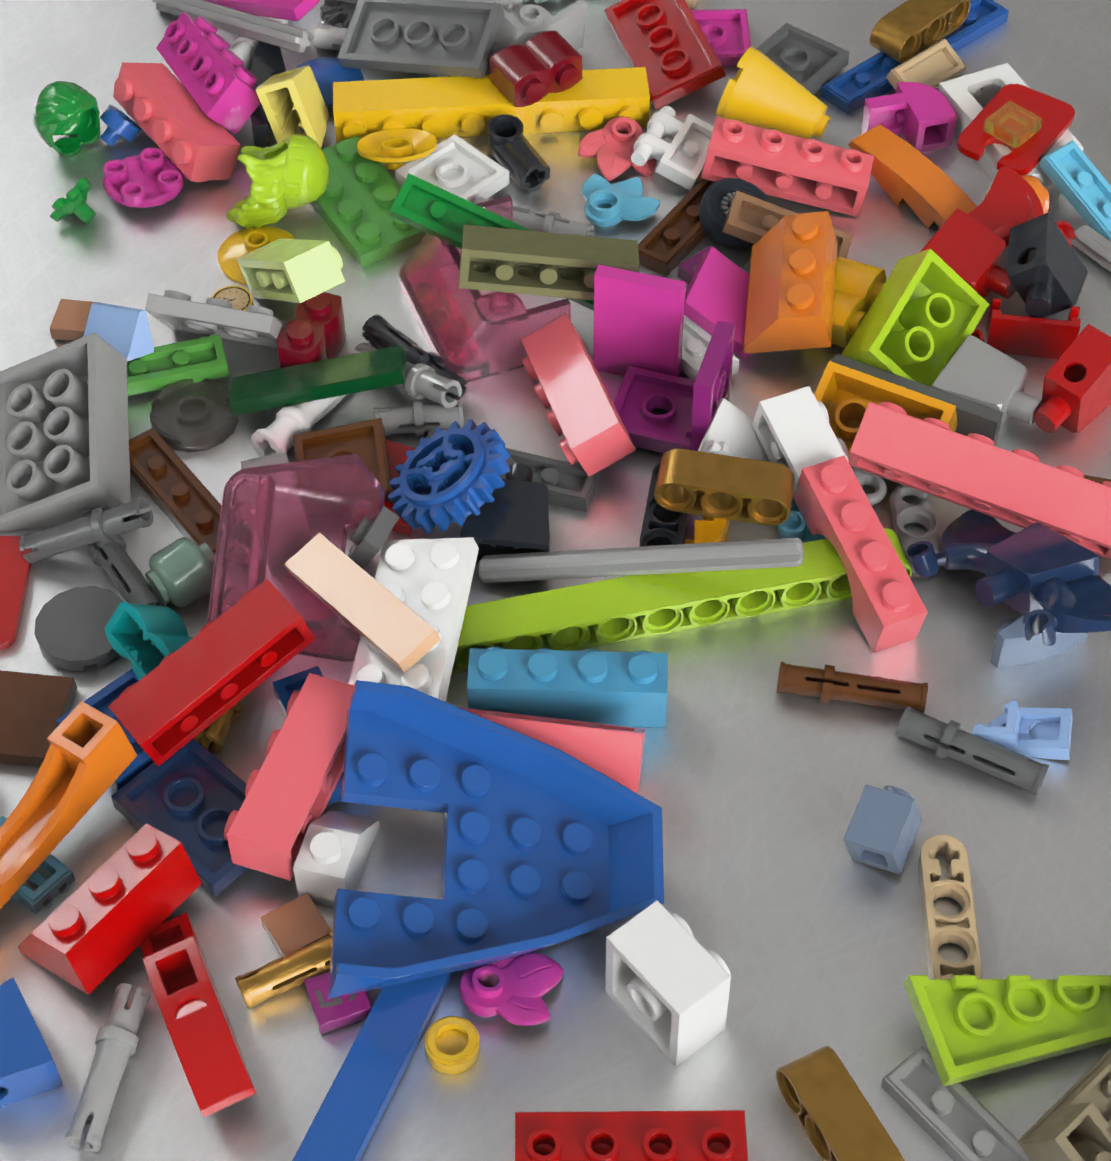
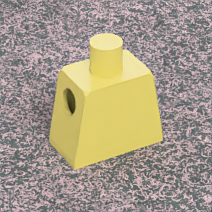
M309 65L275 74L256 88L257 95L277 143L285 140L287 136L295 134L310 136L318 143L320 148L322 147L329 113Z

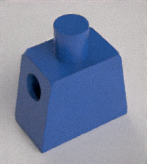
M14 978L0 985V1107L54 1090L63 1085L54 1060Z

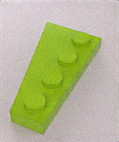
M908 975L903 982L943 1087L1111 1042V975H1059L1057 979H1031L1030 975H1008L1006 979H977V975H954L952 979H928V975Z

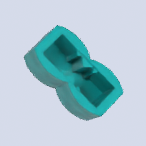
M120 602L104 628L112 648L119 655L130 659L133 671L139 680L160 665L161 661L168 654L176 652L193 638L188 636L183 620L175 611L168 607Z

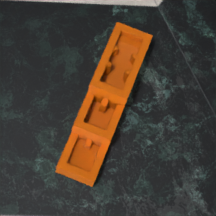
M880 124L854 138L848 144L851 149L874 155L871 170L872 176L896 206L906 201L927 229L935 224L941 228L957 208L968 214L977 207L969 196L937 165L911 144Z

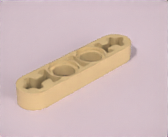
M943 834L932 836L922 845L918 862L929 979H952L954 975H977V979H983L968 853L960 840L952 836ZM936 855L945 856L946 862L950 863L947 879L940 880L941 867L939 860L935 859ZM941 897L953 898L961 905L962 912L954 916L943 915L936 910L933 902ZM946 943L958 944L966 951L968 958L959 963L949 962L939 954L938 948Z

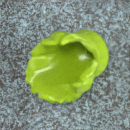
M292 134L273 146L265 148L255 146L243 147L241 149L242 154L238 155V160L245 165L246 172L252 181L249 190L250 194L238 201L234 208L230 209L226 214V217L229 221L245 226L247 229L252 227L260 228L263 225L277 223L286 215L288 209L316 201L324 194L329 181V165L318 143L310 136Z

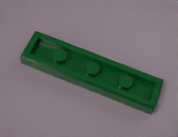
M403 345L232 377L229 406L232 414L237 416L404 384L406 380V354Z

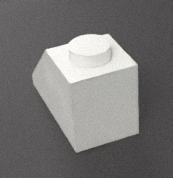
M329 810L310 823L293 866L298 897L308 893L314 904L334 908L335 895L338 889L357 891L380 827L379 820Z

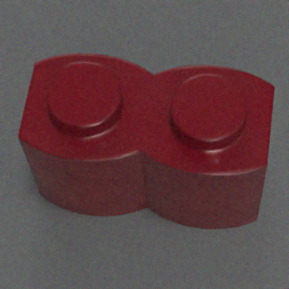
M557 31L540 33L532 37L524 45L506 47L489 59L491 82L515 107L532 105L540 101L548 93L565 91L583 79L582 56Z
M322 292L302 303H298L295 310L296 318L289 321L282 328L277 338L280 368L335 358L342 351L346 342L341 296Z

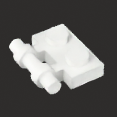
M664 106L660 112L652 115L647 123V132L641 134L634 143V152L631 155V160L635 165L643 166L647 160L654 158L659 161L655 170L656 173L691 190L703 171L714 126L690 113L683 123L674 118L676 113L672 107ZM668 137L672 139V142L669 144L661 138Z

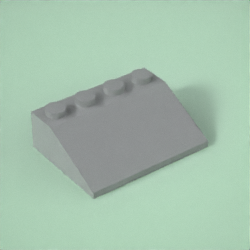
M92 333L0 371V532L51 528L73 521L79 512L88 508L96 509L104 505L113 508L130 502L127 358L96 333Z

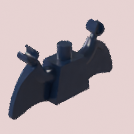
M970 509L956 518L943 532L942 552L935 553L933 544L928 541L916 542L907 548V553L915 572L922 577H930L936 574L940 568L939 566H945L946 570H971L986 574V577L978 580L975 585L979 601L986 607L1003 602L1024 614L1023 625L1027 641H1030L1034 635L1042 633L1043 644L1052 646L1057 640L1056 632L1091 633L1111 631V585L1099 576V555L1038 522L1016 533L1002 526L995 518Z

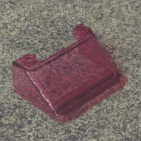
M352 454L245 468L229 478L223 491L207 623L216 620L235 605L243 594L256 588L264 580L268 579L301 615L316 640L299 652V655L341 662L355 660L361 635L292 576L284 564L318 533H321L345 554L347 530L356 529L365 516L373 520L384 507L385 490L358 455Z

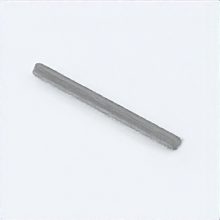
M799 538L485 555L479 560L478 570L481 581L495 583L798 567L804 560V547L802 540Z

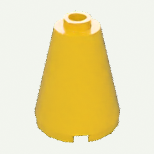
M749 47L737 64V67L740 68L734 79H729L716 115L721 118L737 120L745 124L777 130L809 140L813 139L814 136L820 139L831 119L830 116L825 114L827 106L760 50Z

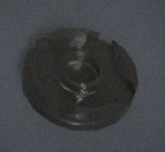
M186 379L165 387L154 397L151 404V428H154L172 450L189 453L206 451L222 444L234 433L239 422L238 415H233L229 406L230 390L228 387L209 379H204L205 383H193V379Z

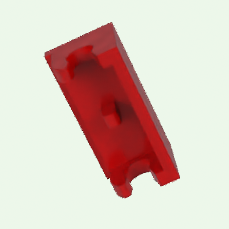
M992 298L987 319L986 343L1004 354L1059 359L1079 335L1081 319L1078 316L1080 307H1070L1067 321L1034 318L1031 316L1001 314V299Z

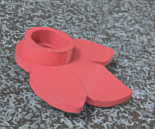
M628 117L611 119L606 123L604 129L586 134L579 145L578 155L585 158H597L598 168L604 179L608 182L621 175L630 166L638 173L648 177L652 176L656 167V159L654 158L647 160L643 166H637L632 162L631 155L634 152V143L643 134V131L638 122Z

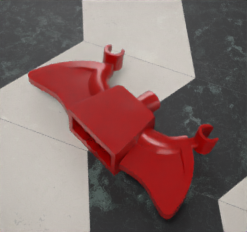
M1003 166L998 170L992 186L982 203L968 214L957 208L920 252L928 249L934 251L982 298H985L992 291L1005 299H1010L1016 292L1007 275L1010 228L1043 215L1041 201L1034 189L1020 174L1009 166ZM1063 220L1055 222L1073 248L1069 240L1076 238L1072 226ZM975 329L972 336L985 342L983 333Z

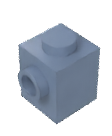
M865 785L843 839L852 860L901 875L922 822L915 799L908 792L898 787L884 786L883 789Z

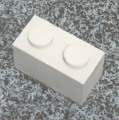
M809 386L759 402L752 427L770 462L785 465L794 473L795 485L792 499H794L803 468L844 455L847 460L849 459L844 441L835 436L829 424V416L825 405L821 401L816 400Z

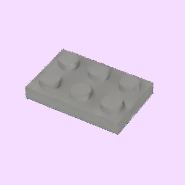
M165 290L164 296L148 294L145 311L171 330L206 337L220 334L222 340L278 350L277 338L285 325V321L275 318L273 311L255 305H248L247 311L232 309L230 302L216 298H206L205 304L190 301L191 296L173 290Z

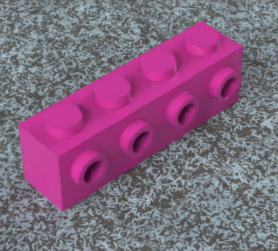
M183 11L177 20L169 24L163 39L156 49L205 115L236 135L261 103L256 92L257 87L255 86L258 79L242 66L244 64L242 59L229 50L231 45L216 33L218 29L211 22L200 15L195 20Z

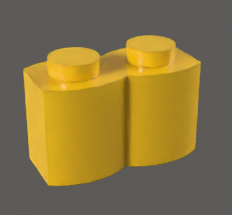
M843 257L837 258L832 344L842 347L847 346L886 282L885 269Z

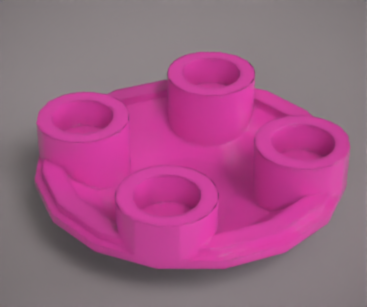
M146 148L141 151L140 155L126 157L122 160H109L103 167V187L106 194L115 202L129 207L148 208L162 205L174 199L183 187L184 177L181 170L170 160L165 159L164 152L158 148Z

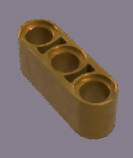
M907 0L876 23L870 35V45L902 64L958 29L969 14L971 2L970 0Z
M672 449L662 456L654 498L661 507L675 512L775 526L787 521L790 515L795 475L790 468L779 463L687 449Z
M824 1046L776 1070L777 1083L784 1100L822 1161H905L848 1070L832 1048Z

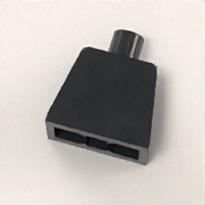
M1049 212L1011 227L1007 275L1010 283L1024 301L1026 313L1034 318H1045L1074 306L1077 303L1088 271Z
M524 464L510 465V471L506 473L505 479H502L505 483L504 487L494 489L492 492L495 500L493 502H485L479 507L480 514L478 516L470 514L466 517L461 529L460 538H474L479 547L476 564H479V560L485 555L550 552L548 486L544 483L532 482L534 472L529 466Z

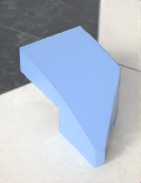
M1013 699L1004 705L1003 714L985 726L981 723L973 727L972 734L1023 756L1069 760L1073 725L1072 709L1019 708V703Z

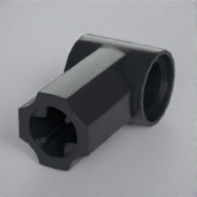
M507 114L497 115L488 123L487 157L508 170L509 176L520 189H525L528 193L540 189L542 184L550 178V167L523 135L524 125L519 118Z

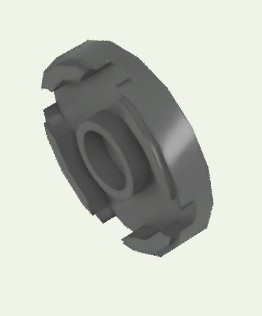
M96 586L75 587L57 594L43 605L35 619L34 634L43 657L54 666L70 671L85 670L84 666H91L97 663V666L101 667L112 662L119 654L110 645L104 628L120 602H124V600L111 590Z

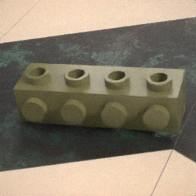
M463 225L459 288L594 301V274L598 264L639 272L638 241Z

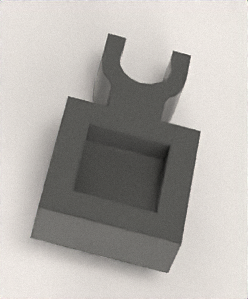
M385 506L373 520L365 516L349 539L354 544L349 549L347 556L364 569L380 551L399 516Z

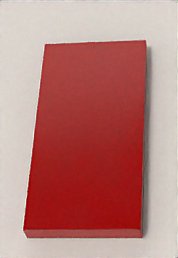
M622 0L604 9L607 19L633 68L646 67L650 100L655 110L726 76L723 66L685 0Z

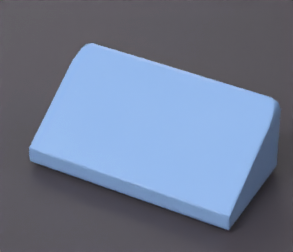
M100 302L91 304L83 337L96 333L125 356L127 361L154 352L145 310Z

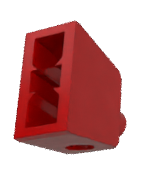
M1090 324L1082 330L1044 377L1042 406L1033 415L1034 422L1044 432L1053 433L1061 425L1072 433H1080L1111 405V337Z

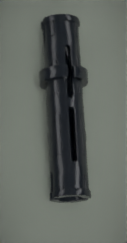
M373 315L365 322L362 330L366 332H363L362 336L380 349L403 345L406 361L415 365L419 363L426 364L432 367L436 374L458 381L462 387L461 397L464 395L467 389L465 387L467 381L446 367L444 360L438 354L422 349L417 343L393 327L380 315ZM450 392L446 393V396L457 401L461 399V397Z

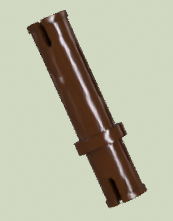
M781 662L776 693L784 692L820 698L819 703L830 704L831 699L905 710L907 706H910L914 710L924 713L928 683L921 684L878 676L835 671V666L826 664L824 669Z

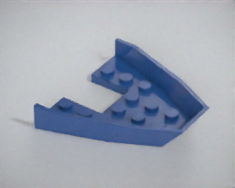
M356 680L347 710L341 802L445 813L441 899L338 889L334 901L328 999L496 963L566 941L642 912L655 901H658L661 905L664 904L662 807L555 747L409 686Z

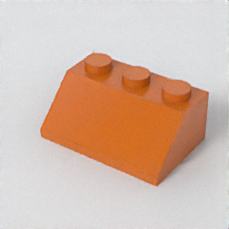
M829 211L785 215L752 246L743 348L745 354L831 347L837 240Z

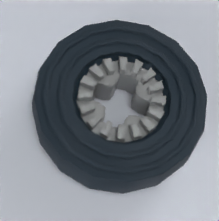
M725 178L716 181L702 197L698 211L701 225L709 236L722 245L741 249L753 246L754 244L722 232L731 201L736 191L769 203L770 201L763 191L753 183L745 180Z

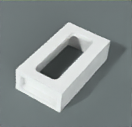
M1008 63L939 83L938 91L948 99L957 115L954 138L957 141L959 135L1002 87L1008 84H1020L1029 87ZM1067 129L1046 155L1072 140L1082 151L1084 146ZM990 144L985 147L984 155L980 160L974 161L993 182L998 172V169H996L997 162L1004 155H1008L1012 151L1002 144ZM1039 163L1030 173L1026 174L1038 178L1045 187L1054 185L1052 180L1039 166Z

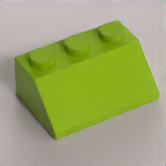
M931 249L900 258L841 356L931 387L966 338L972 335L989 303Z

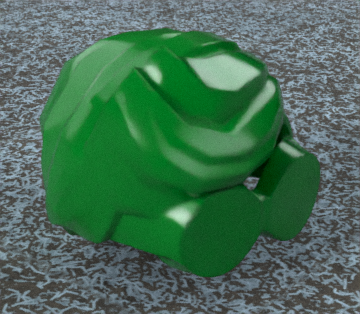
M55 81L48 84L40 92L37 104L34 107L33 123L43 141L61 156L72 157L77 155L82 145L95 143L101 134L98 103L96 98L87 90L72 82ZM77 134L76 138L67 137L60 138L56 142L53 141V135Z

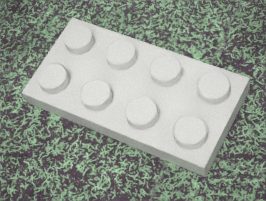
M473 537L386 540L384 542L375 580L435 629L441 640L404 673L365 638L360 636L349 684L355 686L356 680L409 686L446 702L479 547Z

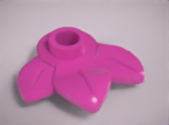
M538 953L522 954L496 963L468 969L461 978L459 992L466 1008L475 1015L492 1017L499 1014L511 1024L521 1026L536 1025L549 1021V1010L541 996L559 983L564 970L560 964L546 955Z

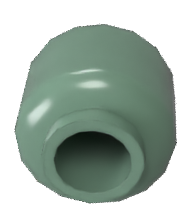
M182 537L150 557V570L145 573V576L154 592L165 605L171 602L175 606L183 608L213 590L216 585V577L213 570L219 567V562L205 542L197 546L194 541L187 537Z

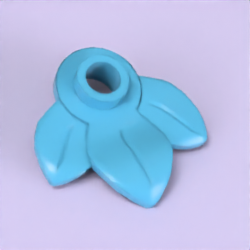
M593 174L582 186V195L587 201L585 204V217L589 222L600 227H609L618 224L622 220L640 221L652 216L660 207V200L643 197V186L640 177L610 184L602 176Z

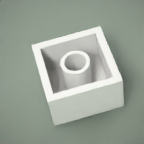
M655 901L606 937L605 992L675 1067L679 1066L725 1030L731 981L729 968L716 952L712 950L707 952L694 939L691 928L679 914H670L658 901Z

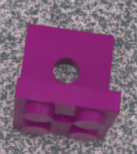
M717 321L695 380L632 366L628 367L614 405L635 447L662 453L672 449L698 451L720 400L724 398L730 401L735 324ZM655 408H662L667 410L669 413L665 415H654L650 412L653 411Z

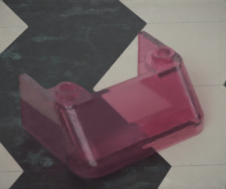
M510 195L476 204L513 222V200ZM428 233L399 270L400 288L431 351L438 354L444 360L443 364L460 377H463L467 383L525 367L522 359L528 356L521 339L564 314H567L571 320V303L568 298L526 309L520 297L513 293L493 292L481 295L479 290L460 289L461 249Z

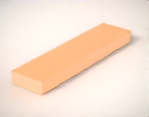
M318 533L284 564L292 576L404 673L441 640L435 629L321 533Z

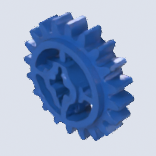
M469 419L461 428L457 421H455L448 430L442 431L439 427L436 428L432 437L428 439L422 437L419 440L420 445L414 451L409 450L405 453L408 459L405 464L395 467L400 477H396L389 482L394 491L388 495V498L394 504L392 507L404 523L407 522L412 530L415 531L421 527L426 534H429L437 525L441 532H446L450 523L456 522L459 526H462L465 517L470 514L478 516L480 514L479 507L485 502H493L495 500L492 492L494 489L504 487L505 483L500 475L510 471L511 468L506 463V460L511 455L505 447V442L496 430H491L486 422L477 426L472 419Z

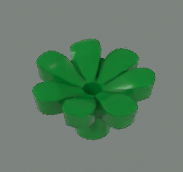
M82 178L76 183L75 187L66 194L67 199L59 198L53 203L52 208L55 210L50 215V218L59 222L65 216L75 214L86 225L96 216V213L86 204L87 194L92 188L87 178Z

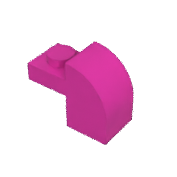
M899 82L897 83L896 94L865 99L861 131L865 133L880 124L896 135L904 134L909 144L919 152L952 147L957 115L948 99L937 89L921 83Z

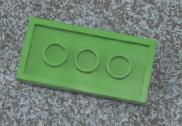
M355 136L322 149L329 165V181L324 194L316 201L311 202V204L358 265L363 268L434 240V236L390 216V209L401 187L381 163L368 160L358 154L357 143L360 138Z

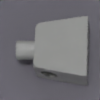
M972 335L966 338L931 386L932 388L1003 412L1000 429L1009 416L1032 425L1034 423V413L1042 406V400L1023 393L1028 373L1025 365Z

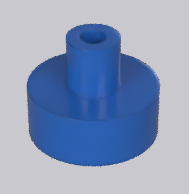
M111 104L100 116L101 120L108 126L100 138L111 147L115 145L120 137L132 142L141 131V128L130 117Z

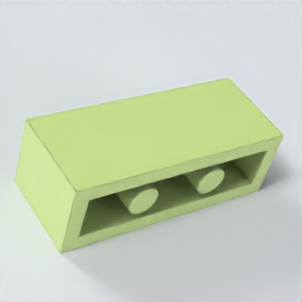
M279 238L237 258L254 298L302 303L345 282L340 270L343 268L342 259L336 248L330 245L329 241Z

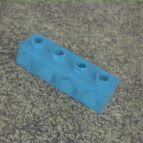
M499 647L469 649L467 676L468 708L627 727L666 728L668 653H652L644 650L608 652L596 649L563 651L547 648L518 650Z

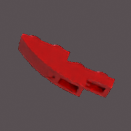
M184 913L160 924L140 944L144 955L142 960L191 1090L203 1117H206L256 1094L188 914Z

